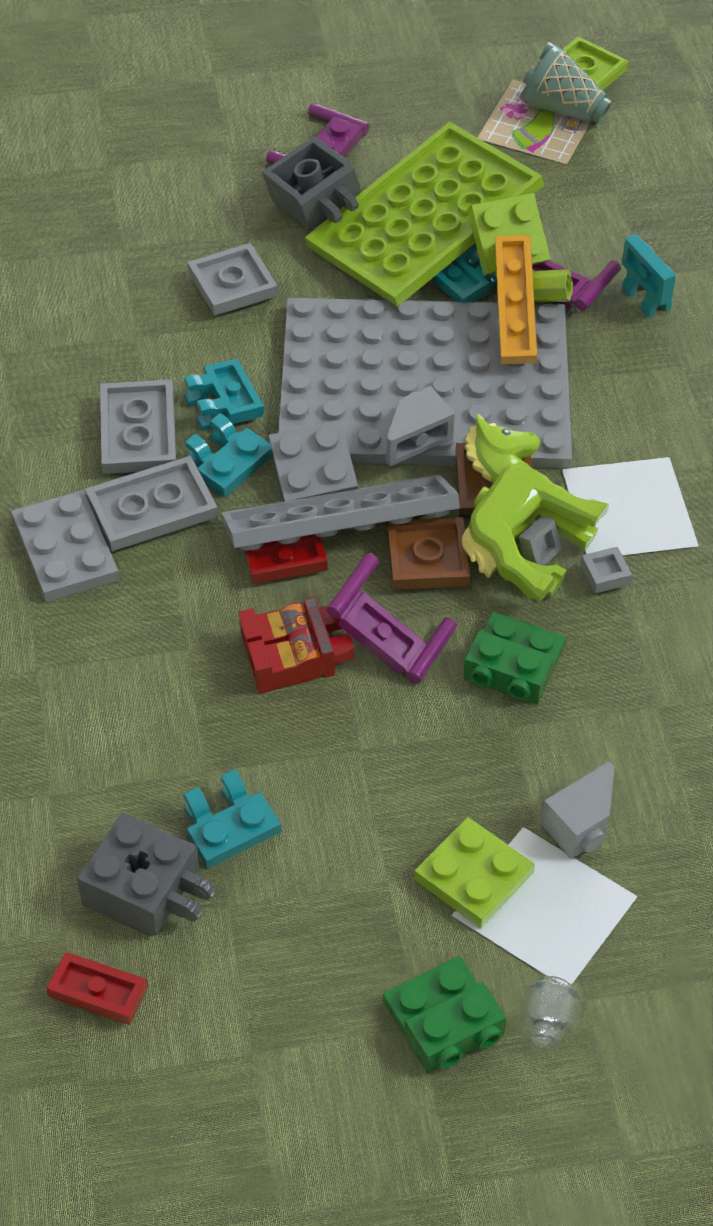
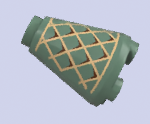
M549 42L540 56L542 61L539 66H531L525 75L523 83L526 86L520 94V99L534 107L586 122L594 121L599 124L607 114L612 101L606 98L607 94L562 48Z

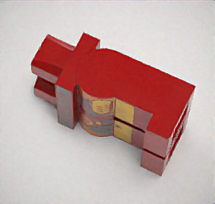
M316 597L304 599V604L292 603L280 610L256 615L253 608L238 611L241 638L259 694L310 681L321 675L324 678L334 676L335 664L354 659V646L350 634L346 633L333 637L328 635L329 632L342 630L338 625L341 620L333 618L327 613L326 609L329 605L319 607Z

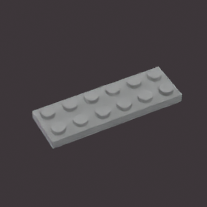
M439 474L221 512L223 527L233 547H240L241 550H255L261 548L263 543L278 541L281 544H289L299 541L301 539L300 536L315 534L317 537H329L337 534L340 529L352 527L354 530H368L374 528L375 523L390 521L393 524L407 523L412 520L413 516L426 514L428 517H442L449 514V510L459 509L460 504L459 494Z

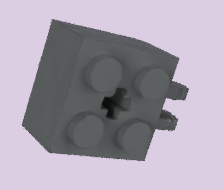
M315 136L262 171L272 202L308 230H312L327 218L334 223H338L342 220L340 209L343 206L351 212L359 208V203L355 197L361 193V188L353 166L346 158Z
M123 812L77 878L83 906L148 936L157 935L170 913L186 918L191 922H195L203 911L198 904L182 896L184 892L209 901L216 891L209 880L196 875L199 869L197 845Z

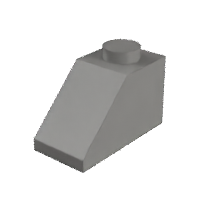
M432 386L418 392H412L406 397L399 399L387 435L386 462L389 466H393L453 439L455 414Z
M610 761L544 800L540 825L571 859L584 851L589 853L596 850L606 838L605 833L610 816L615 768Z

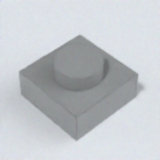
M544 515L519 536L524 558L537 564L545 565L562 550L555 519Z
M618 546L582 555L581 567L594 593L631 585L632 573Z

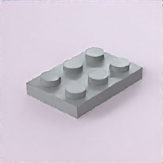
M172 379L101 383V465L103 474L140 472L175 461L176 439Z
M191 456L85 489L87 499L111 551L218 517V507Z
M84 490L11 510L14 524L45 602L119 581L118 569Z

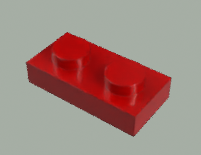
M315 534L300 536L301 539L294 543L281 544L278 541L263 543V546L259 549L244 550L252 584L328 570V560L321 537H317Z
M65 951L46 990L49 998L130 1025L148 989V984L145 978Z

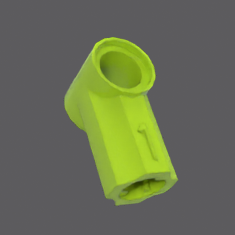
M532 269L534 303L570 301L573 293L571 272L568 269L534 271Z

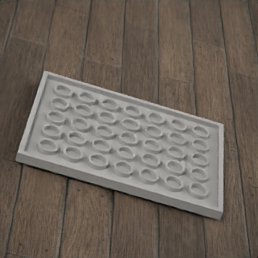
M287 298L279 432L341 419L352 464H387V435L399 399L406 397L412 392H418L432 386L455 414L453 439L395 465L456 466V443H466L465 438L469 433V428L476 425L477 414H480L488 424L495 423L496 426L518 432H533L539 437L540 447L535 455H531L532 468H571L572 444L565 304H534L537 363L501 364L498 303L465 302L463 304L462 302L407 300L396 307L387 300Z

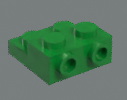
M493 611L484 630H479L465 658L463 678L472 681L478 686L489 687L509 694L515 699L538 704L564 650L567 636Z
M460 955L383 993L382 1002L426 1073L439 1067L440 1069H448L457 1064L464 1054L478 1047L482 1050L490 1048L505 1034L507 1017L485 983H477Z

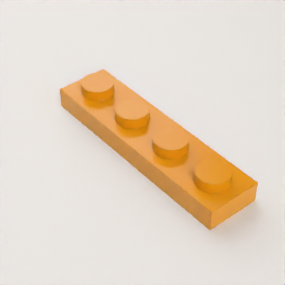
M530 235L495 236L501 364L537 363Z

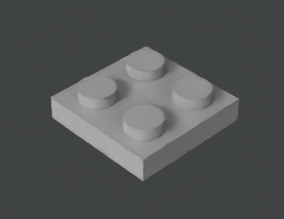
M251 243L187 262L188 273L214 316L278 296V285Z
M341 419L269 435V442L284 501L358 489Z

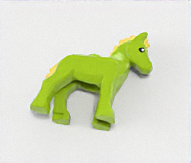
M477 414L476 425L469 428V433L465 438L467 443L465 445L467 450L466 457L474 462L472 467L482 473V477L490 481L492 487L490 489L486 486L483 487L474 501V507L476 508L471 514L469 526L462 536V547L469 555L471 562L477 561L479 572L484 573L487 578L491 577L492 573L497 570L505 581L513 582L529 600L533 598L540 602L546 595L553 596L562 584L567 570L557 564L545 566L526 560L520 555L515 539L525 532L535 520L544 515L555 519L558 534L577 545L583 551H586L598 532L599 528L595 525L607 513L609 504L595 499L586 500L576 497L563 487L553 484L545 475L532 469L527 463L522 461L521 458L535 455L539 449L540 439L533 432L513 431L505 427L496 426L495 423L488 424L480 414Z

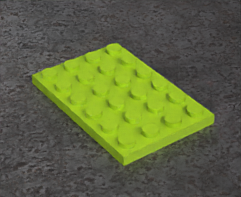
M448 122L355 197L359 203L358 209L351 212L343 206L340 209L342 220L334 223L327 219L305 237L308 248L398 307L399 304L407 300L475 243L467 211L468 207L530 193L535 194L544 186L543 176L452 122Z

